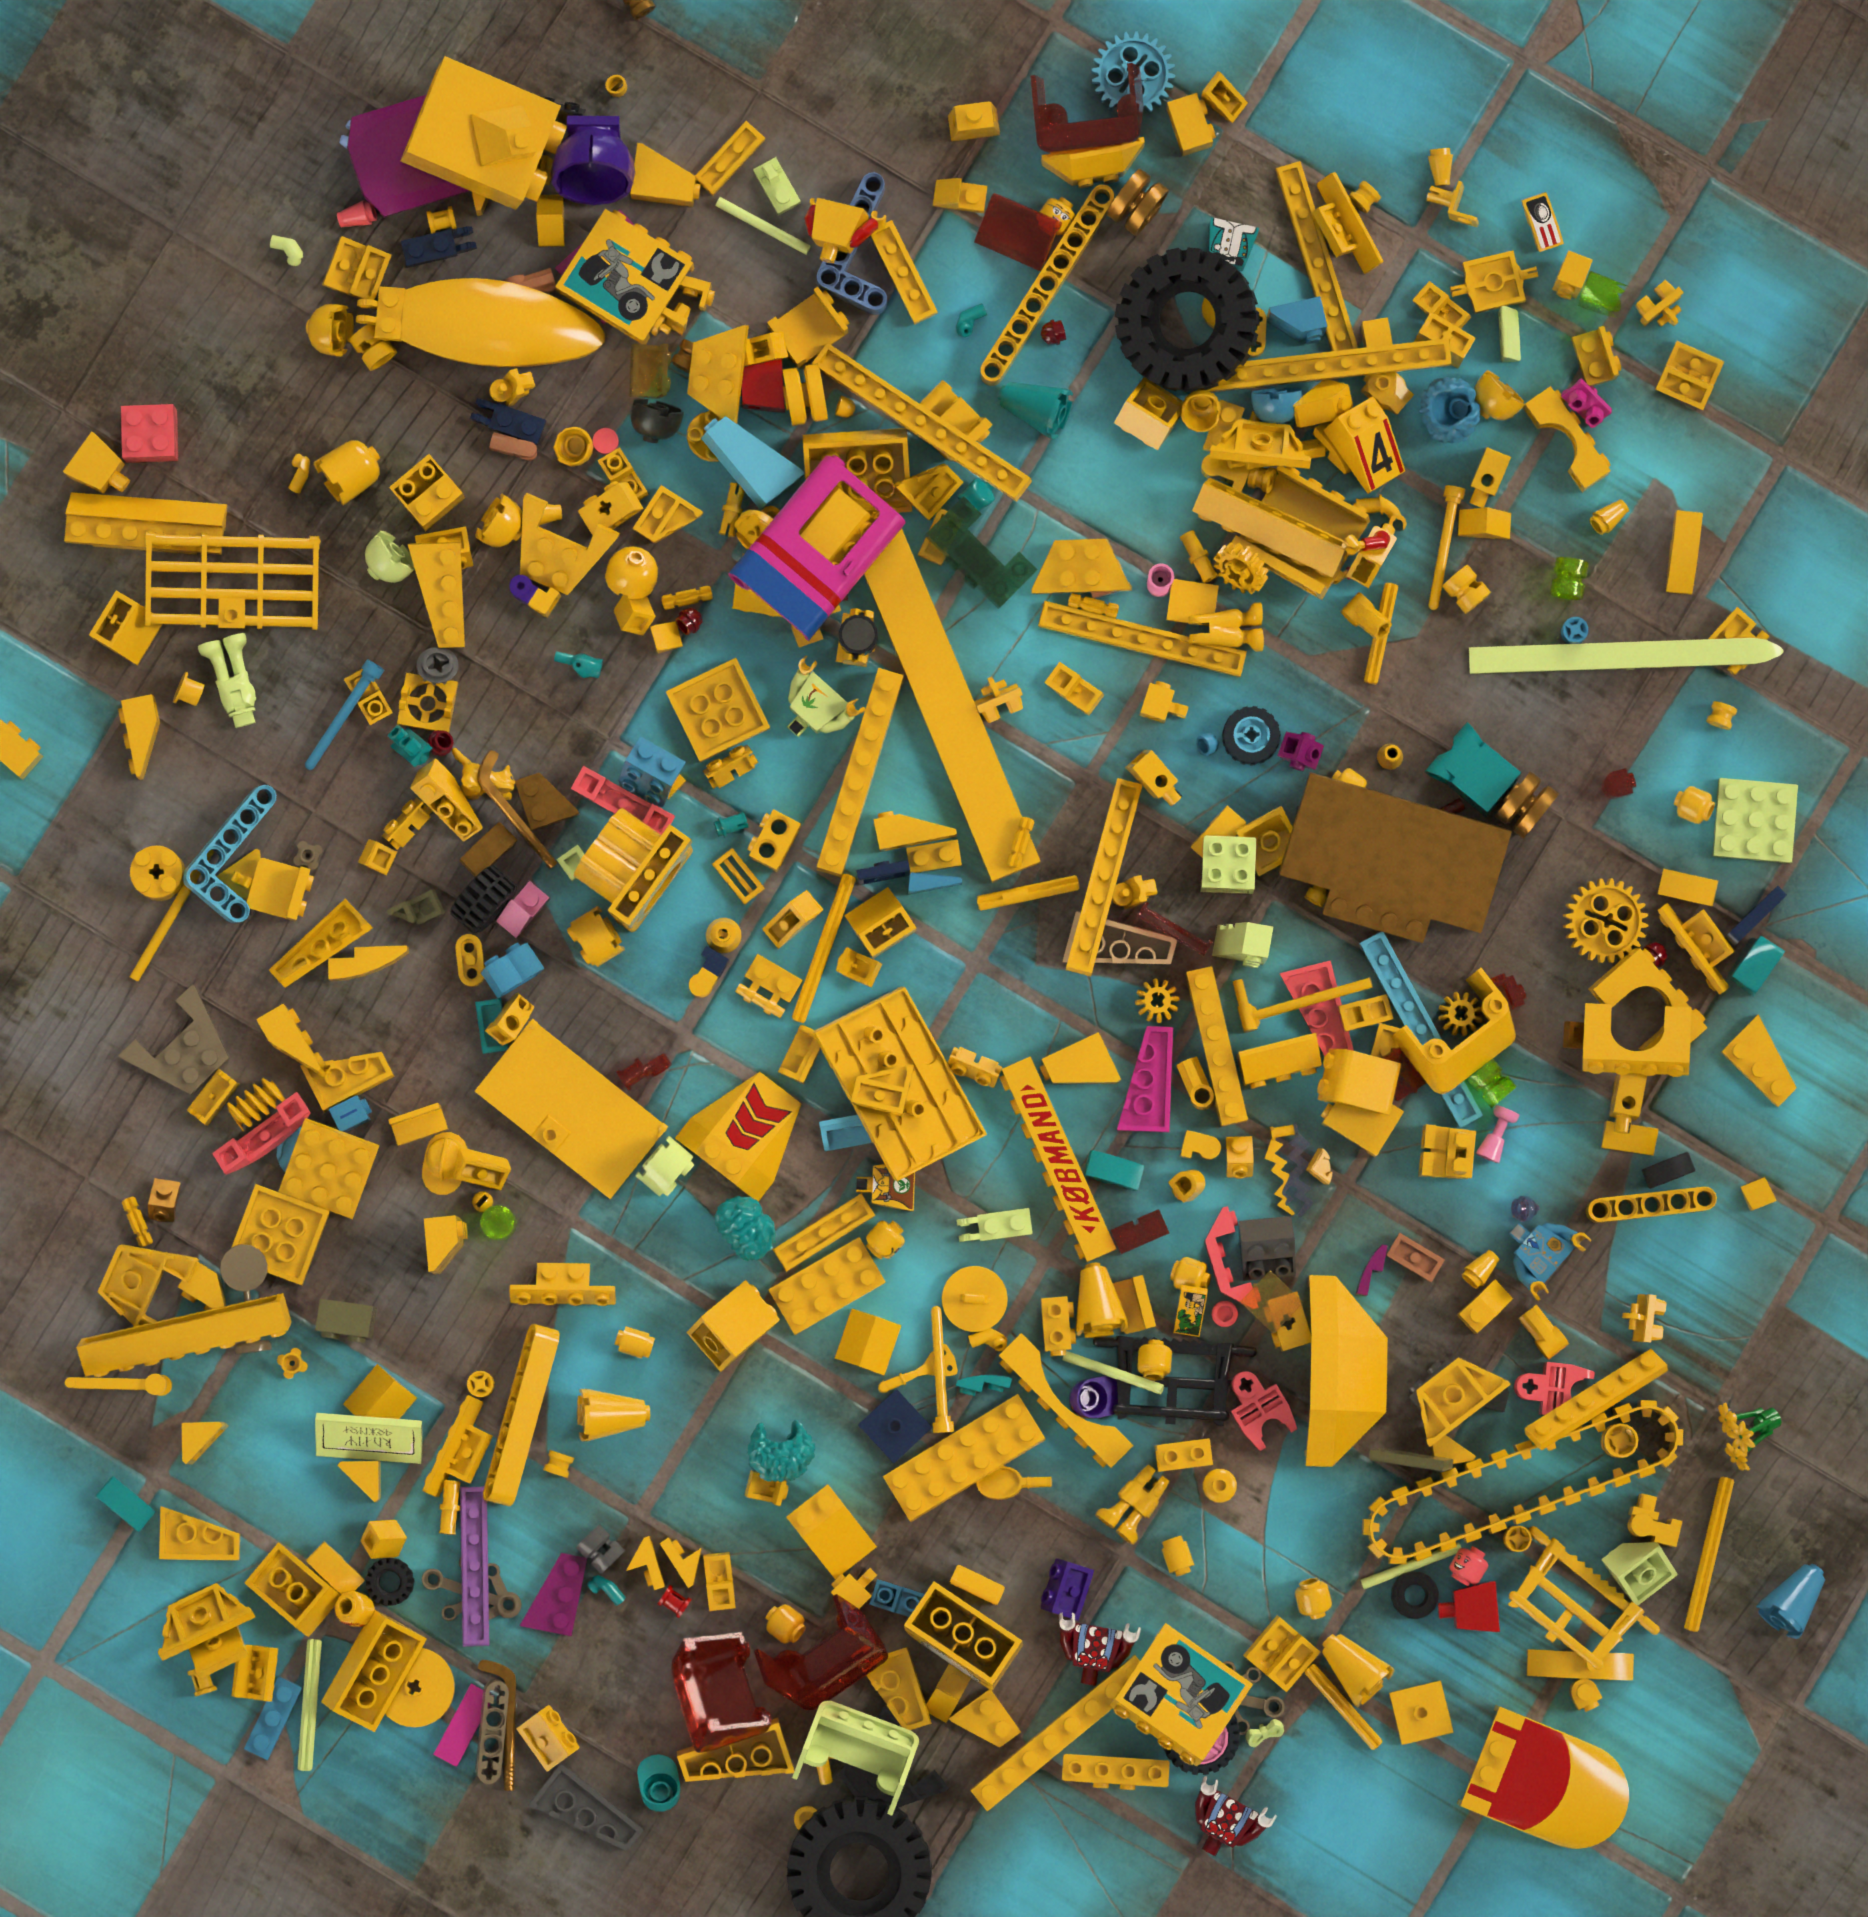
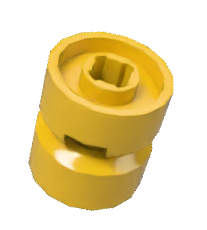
M367 324L354 333L349 341L357 353H363V362L370 371H373L390 361L397 354V350L390 341L376 340L374 338L376 325Z
M1469 565L1464 566L1442 585L1450 597L1457 598L1456 604L1465 614L1474 609L1491 594V591L1482 581H1476L1477 575Z
M1619 1423L1608 1426L1602 1432L1600 1444L1603 1451L1610 1457L1624 1458L1635 1452L1639 1439L1636 1431L1631 1426Z

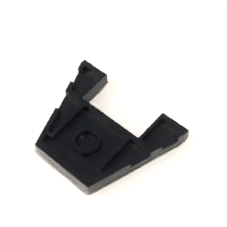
M887 1706L877 1716L881 1720L900 1726ZM847 1763L844 1765L838 1775L855 1797H868V1800L871 1801L880 1799L890 1803L889 1806L891 1805L893 1796L883 1793L876 1785L878 1775ZM935 1769L915 1785H911L906 1778L895 1809L945 1792L949 1787Z

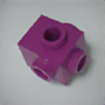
M1286 731L1277 756L1290 762L1289 767L1302 772H1304L1305 768L1316 770L1324 745L1316 742V737L1306 732L1296 734Z

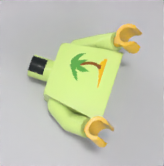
M807 655L798 664L799 669L791 681L788 701L791 704L790 710L796 717L787 728L797 737L807 727H810L816 734L819 732L827 734L841 730L855 716L865 711V707L859 710L855 709L854 704L859 699L856 698L846 702L814 672L810 674L817 666V662L815 661L811 667L807 666L805 663Z

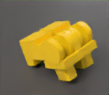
M1430 1124L1423 1125L1421 1149L1430 1150V1152L1420 1153L1418 1177L1471 1179L1476 1131Z
M1643 1493L1639 1494L1636 1507H1630L1628 1515H1631L1627 1523L1630 1534L1635 1537L1649 1536L1651 1537L1650 1542H1657L1659 1545L1671 1548L1677 1547L1682 1521L1668 1519L1667 1524L1657 1522L1659 1512L1654 1511L1657 1497Z

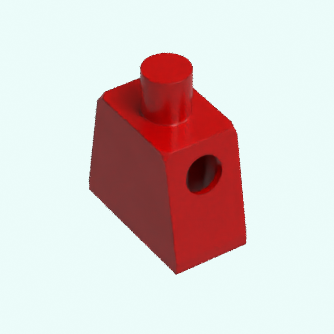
M782 359L744 367L740 395L742 396L744 409L785 413Z
M1488 1581L1453 1590L1452 1602L1437 1604L1439 1619L1454 1618V1626L1457 1629L1500 1632L1496 1581Z

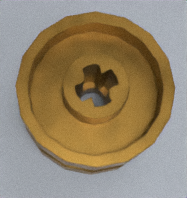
M1138 169L1126 182L1106 214L1115 222H1120L1130 213L1125 223V229L1134 236H1137L1152 221L1169 193V189L1160 182L1153 184L1145 193L1150 184L1151 176L1142 169Z
M1531 771L1520 784H1516L1504 799V805L1495 815L1502 823L1507 824L1518 813L1521 817L1513 826V831L1523 839L1559 795L1553 788L1546 786L1536 797L1533 793L1540 785L1541 779Z

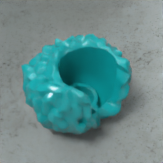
M735 1196L727 1198L725 1202L717 1207L718 1210L715 1214L717 1230L722 1234V1238L726 1239V1243L731 1244V1249L735 1250L736 1255H740L741 1259L745 1261L759 1260L765 1256L767 1251L772 1250L773 1244L776 1243L774 1222L769 1215L763 1214L762 1207L756 1199Z
M798 1420L792 1422L791 1433L787 1436L785 1442L778 1443L767 1439L766 1430L762 1422L756 1425L755 1430L750 1436L751 1442L748 1444L747 1451L750 1456L749 1466L754 1468L760 1474L759 1477L766 1481L782 1482L784 1479L793 1481L807 1471V1466L815 1457V1443L812 1442L811 1435L807 1434L803 1424L799 1423Z

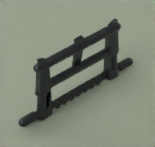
M1116 1336V1339L1111 1337H1095L1093 1345L1104 1348L1117 1347L1118 1369L1132 1373L1133 1350L1138 1351L1142 1345L1148 1344L1149 1339L1145 1336L1141 1340H1134L1133 1337ZM1163 1338L1161 1341L1172 1350V1353L1216 1356L1215 1380L1164 1376L1163 1380L1155 1381L1163 1384L1164 1387H1168L1166 1407L1131 1405V1384L1117 1380L1118 1404H1115L1112 1408L1113 1412L1118 1414L1117 1420L1124 1419L1128 1415L1166 1417L1165 1424L1175 1425L1176 1418L1213 1420L1216 1425L1224 1427L1223 1421H1227L1230 1417L1225 1408L1228 1387L1232 1380H1228L1232 1355L1254 1357L1257 1354V1350L1254 1347L1248 1346L1234 1347V1343L1210 1345L1204 1340L1199 1344L1194 1339L1189 1343L1185 1339L1179 1342L1173 1338L1170 1342ZM1177 1388L1214 1390L1213 1410L1176 1408Z

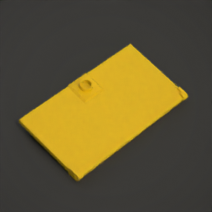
M533 1018L475 1090L478 1095L609 1199L613 1197L668 1128L665 1123L659 1121L541 1027Z

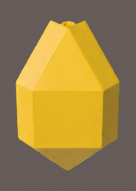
M1309 1275L1311 1377L1307 1450H1304V1456H1306V1466L1333 1467L1386 1413L1388 1338L1336 1276Z

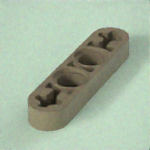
M497 1679L487 1682L483 1689L475 1771L478 1779L485 1784L495 1783L500 1778L502 1769L509 1689L506 1684ZM496 1685L503 1691L502 1694H498L496 1702L499 1705L502 1704V1708L488 1706V1703L494 1704V1696L489 1692L494 1690ZM493 1711L499 1712L500 1722L494 1726L489 1725L486 1721L487 1715ZM488 1738H495L498 1741V1746L493 1752H487L484 1749V1742ZM483 1755L490 1758L497 1757L496 1761L491 1759L490 1766L495 1772L491 1773L489 1778H486V1775L482 1773V1769H487L488 1764L486 1759H482Z

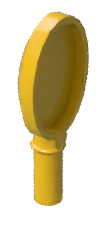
M1002 1466L976 1482L983 1496L993 1500H1004L1014 1497L1022 1488L1052 1487V1477L1028 1476L1022 1478L1017 1470Z

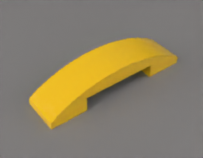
M1527 1649V1676L1633 1680L1634 1654L1608 1653L1601 1660L1603 1667L1599 1670L1594 1669L1591 1673L1586 1667V1661L1574 1651Z

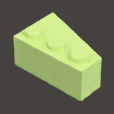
M1250 922L1235 923V928L1233 924H1226V926L1217 925L1212 956L1243 961V966L1258 968L1260 964L1264 965L1268 959L1273 927Z

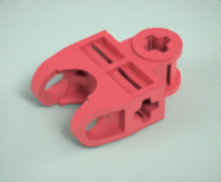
M1544 1362L1543 1375L1527 1373L1518 1376L1514 1382V1392L1523 1400L1539 1401V1415H1546L1572 1398L1571 1388L1574 1383L1584 1379H1594L1595 1372L1572 1364ZM1528 1379L1530 1384L1534 1385V1390H1530L1529 1394H1527V1389L1522 1388L1523 1383H1527Z
M1239 1372L1233 1377L1231 1387L1240 1405L1230 1410V1413L1242 1433L1260 1452L1266 1449L1261 1438L1263 1437L1262 1426L1267 1420H1279L1281 1424L1286 1425L1291 1433L1297 1430L1290 1406L1277 1384H1273L1264 1390L1256 1375L1251 1372ZM1242 1378L1251 1380L1252 1384L1249 1385V1392L1245 1389H1239V1386L1242 1384ZM1278 1396L1276 1399L1272 1400L1271 1402H1269V1403H1267L1266 1405H1264V1406L1261 1407L1262 1404H1264V1403H1266L1267 1401L1271 1400L1272 1398ZM1257 1409L1256 1411L1252 1412L1251 1414L1247 1415L1246 1417L1240 1419L1242 1416L1246 1415L1247 1413L1251 1412L1252 1410Z

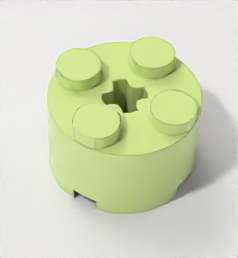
M670 1136L666 1138L668 1144L666 1146L660 1144L642 1165L645 1170L644 1173L641 1174L638 1171L635 1175L658 1196L662 1194L668 1196L677 1186L675 1182L680 1174L685 1176L694 1166L691 1161L693 1155Z

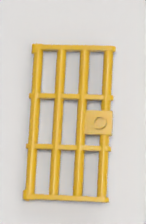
M156 532L145 533V626H150L151 624L200 625V628H206V625H218V628L244 629L245 626H257V629H262L263 626L312 627V630L318 629L319 544L321 543L319 536H309V538L264 537V535H258V537L207 536V533H202L201 536L156 535ZM152 545L201 546V562L151 561ZM207 546L258 548V563L207 562ZM264 548L313 549V565L263 563ZM151 571L200 572L201 588L151 587ZM207 573L257 574V589L206 588ZM263 574L312 575V591L263 590ZM151 598L201 599L200 614L151 613ZM206 599H218V615H206ZM245 600H257V616L245 615ZM263 600L312 601V617L263 616Z

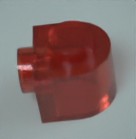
M1626 768L1609 773L1602 782L1603 793L1610 799L1631 796L1634 793L1632 788H1636L1634 775L1632 772L1627 773Z

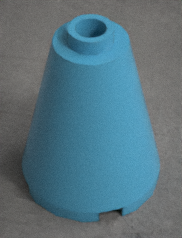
M1804 1564L1757 1604L1756 1608H1760L1758 1611L1759 1615L1777 1631L1784 1628L1789 1631L1786 1636L1794 1639L1800 1638L1825 1582L1822 1569L1814 1564H1810V1566Z

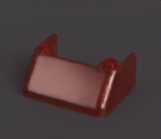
M1127 63L1130 94L1124 95L1119 100L1117 105L1118 117L1068 123L1067 111L1063 106L1056 103L1046 104L1044 79L1037 75H1031L1036 140L1039 148L1048 153L1135 142L1140 136L1144 110L1140 67L1133 63Z
M838 1594L833 1596V1600L838 1611L836 1621L840 1629L802 1655L793 1650H784L774 1658L759 1649L754 1651L764 1684L805 1710L817 1709L820 1703L831 1700L888 1659L885 1645L861 1610Z

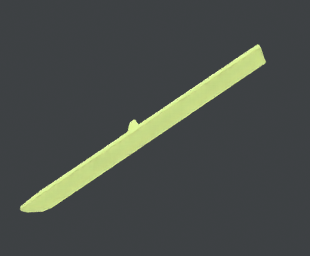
M1759 638L1469 647L1470 674L1750 665L1769 661L1780 656L1784 651L1780 646L1766 639Z

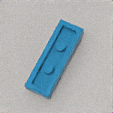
M278 1676L274 1684L272 1701H266L244 1747L245 1750L269 1760L303 1687Z

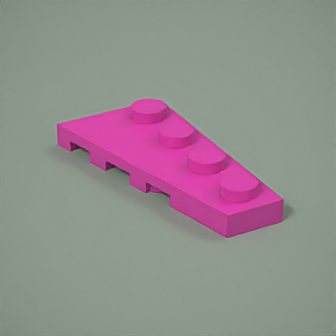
M1146 1027L1117 1131L1169 1133L1173 1027Z

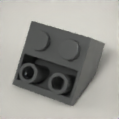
M1291 1216L1239 1221V1242L1244 1281L1296 1276L1295 1237Z

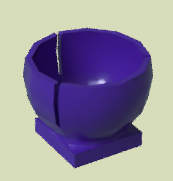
M567 116L568 137L558 146L550 171L552 184L557 193L572 202L589 205L614 203L626 197L633 185L635 167L630 151L621 140L619 116Z

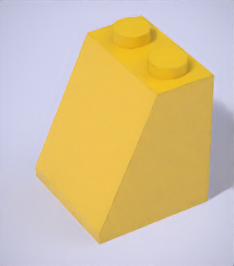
M745 1280L702 1315L686 1333L716 1368L722 1372L773 1328L780 1319L777 1316L776 1310L771 1305L766 1304L760 1297L758 1289Z

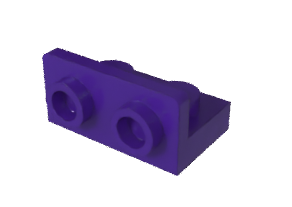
M1056 1558L1049 1571L1050 1578L1047 1588L1042 1593L1040 1608L1058 1615L1063 1613V1616L1072 1618V1613H1074L1075 1620L1079 1621L1094 1570Z

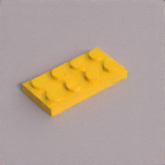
M858 1237L768 1290L794 1335H797L886 1282L861 1238Z

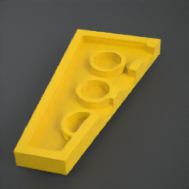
M461 543L408 544L438 648L465 647Z
M345 898L278 960L269 971L286 988L373 929V927Z

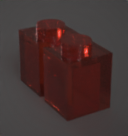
M1159 1209L1137 1218L1138 1224L1134 1225L1133 1221H1130L1110 1230L1120 1255L1169 1234Z

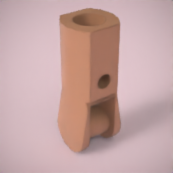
M493 433L489 446L491 451L515 456L527 461H532L537 457V447L533 442Z

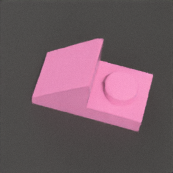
M529 881L515 899L509 901L496 922L517 938L550 898Z

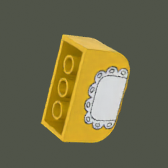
M935 1581L904 1624L905 1631L913 1639L990 1690L995 1688L1023 1647L1021 1639Z

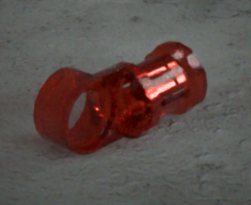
M665 1053L657 1056L644 1066L637 1057L634 1059L635 1062L622 1071L617 1070L616 1073L627 1090L630 1091L632 1085L643 1078L648 1079L651 1076L655 1077L661 1074L672 1063Z

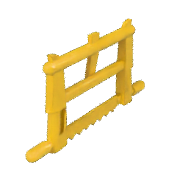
M1531 1526L1528 1529L1531 1537L1541 1545H1545L1546 1548L1535 1566L1530 1565L1529 1572L1517 1592L1511 1591L1509 1593L1511 1602L1507 1605L1513 1608H1521L1548 1630L1545 1637L1553 1643L1558 1638L1586 1661V1667L1592 1673L1594 1669L1599 1670L1603 1667L1601 1660L1617 1643L1623 1641L1621 1637L1636 1621L1653 1635H1657L1660 1632L1659 1626L1646 1615H1643L1645 1612L1641 1607L1633 1602L1629 1603L1626 1601L1624 1593H1617L1616 1587H1611L1608 1585V1581L1601 1580L1600 1574H1593V1568L1585 1567V1562L1577 1561L1576 1555L1568 1554L1565 1551L1566 1548L1553 1537L1549 1539L1546 1534L1535 1526ZM1557 1559L1622 1611L1610 1629L1544 1577ZM1537 1585L1566 1608L1556 1622H1553L1526 1600ZM1573 1615L1602 1637V1640L1593 1652H1590L1563 1630Z

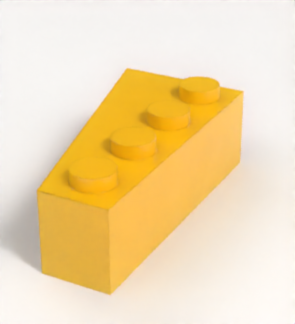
M778 1718L677 1751V1758L685 1782L728 1777L740 1778L753 1775L765 1776L779 1773L790 1774L795 1771Z

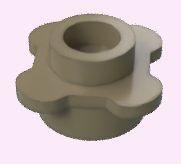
M306 841L299 842L297 845L299 849L297 856L293 859L296 866L304 865L311 870L317 869L319 866V855L323 853L322 847L320 845H309ZM307 853L311 855L309 858H306Z

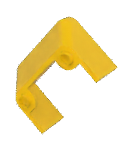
M1482 968L1473 973L1466 981L1482 1000V1011L1489 1022L1451 1050L1441 1039H1431L1422 1045L1407 1025L1391 1036L1430 1088L1438 1094L1450 1092L1510 1046L1515 1040L1516 1032L1508 1002Z

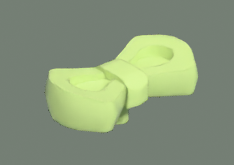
M1272 1719L1267 1726L1260 1724L1259 1729H1249L1245 1735L1246 1742L1251 1747H1257L1263 1740L1269 1737H1281L1284 1733V1725L1277 1719Z

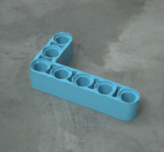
M261 785L250 791L183 873V883L230 923H239L246 920L249 916L250 908L246 901L218 879L215 874L274 805L277 795L275 790L269 785ZM260 790H264L268 794L269 798L266 804H261L257 800V793ZM243 810L249 811L252 815V820L249 824H244L240 819V814ZM226 830H231L235 834L234 843L228 844L224 841L223 835ZM214 850L217 852L219 858L216 864L208 862V851ZM193 870L199 871L202 875V880L199 884H194L190 880V873ZM213 887L219 888L222 892V897L219 901H214L210 897V891ZM233 904H238L242 909V914L239 918H234L230 913V908Z

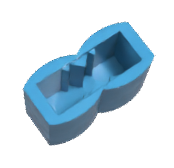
M515 943L505 950L507 955L501 958L495 955L484 963L486 967L482 970L481 974L498 999L533 979L545 969L528 943L521 946L519 943Z

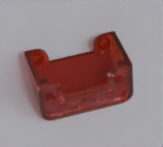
M743 1632L683 1638L673 1657L671 1665L672 1676L693 1747L697 1753L710 1752L766 1733L771 1726V1714L763 1706L756 1707L744 1665L747 1658L750 1657V1646L748 1642H745Z

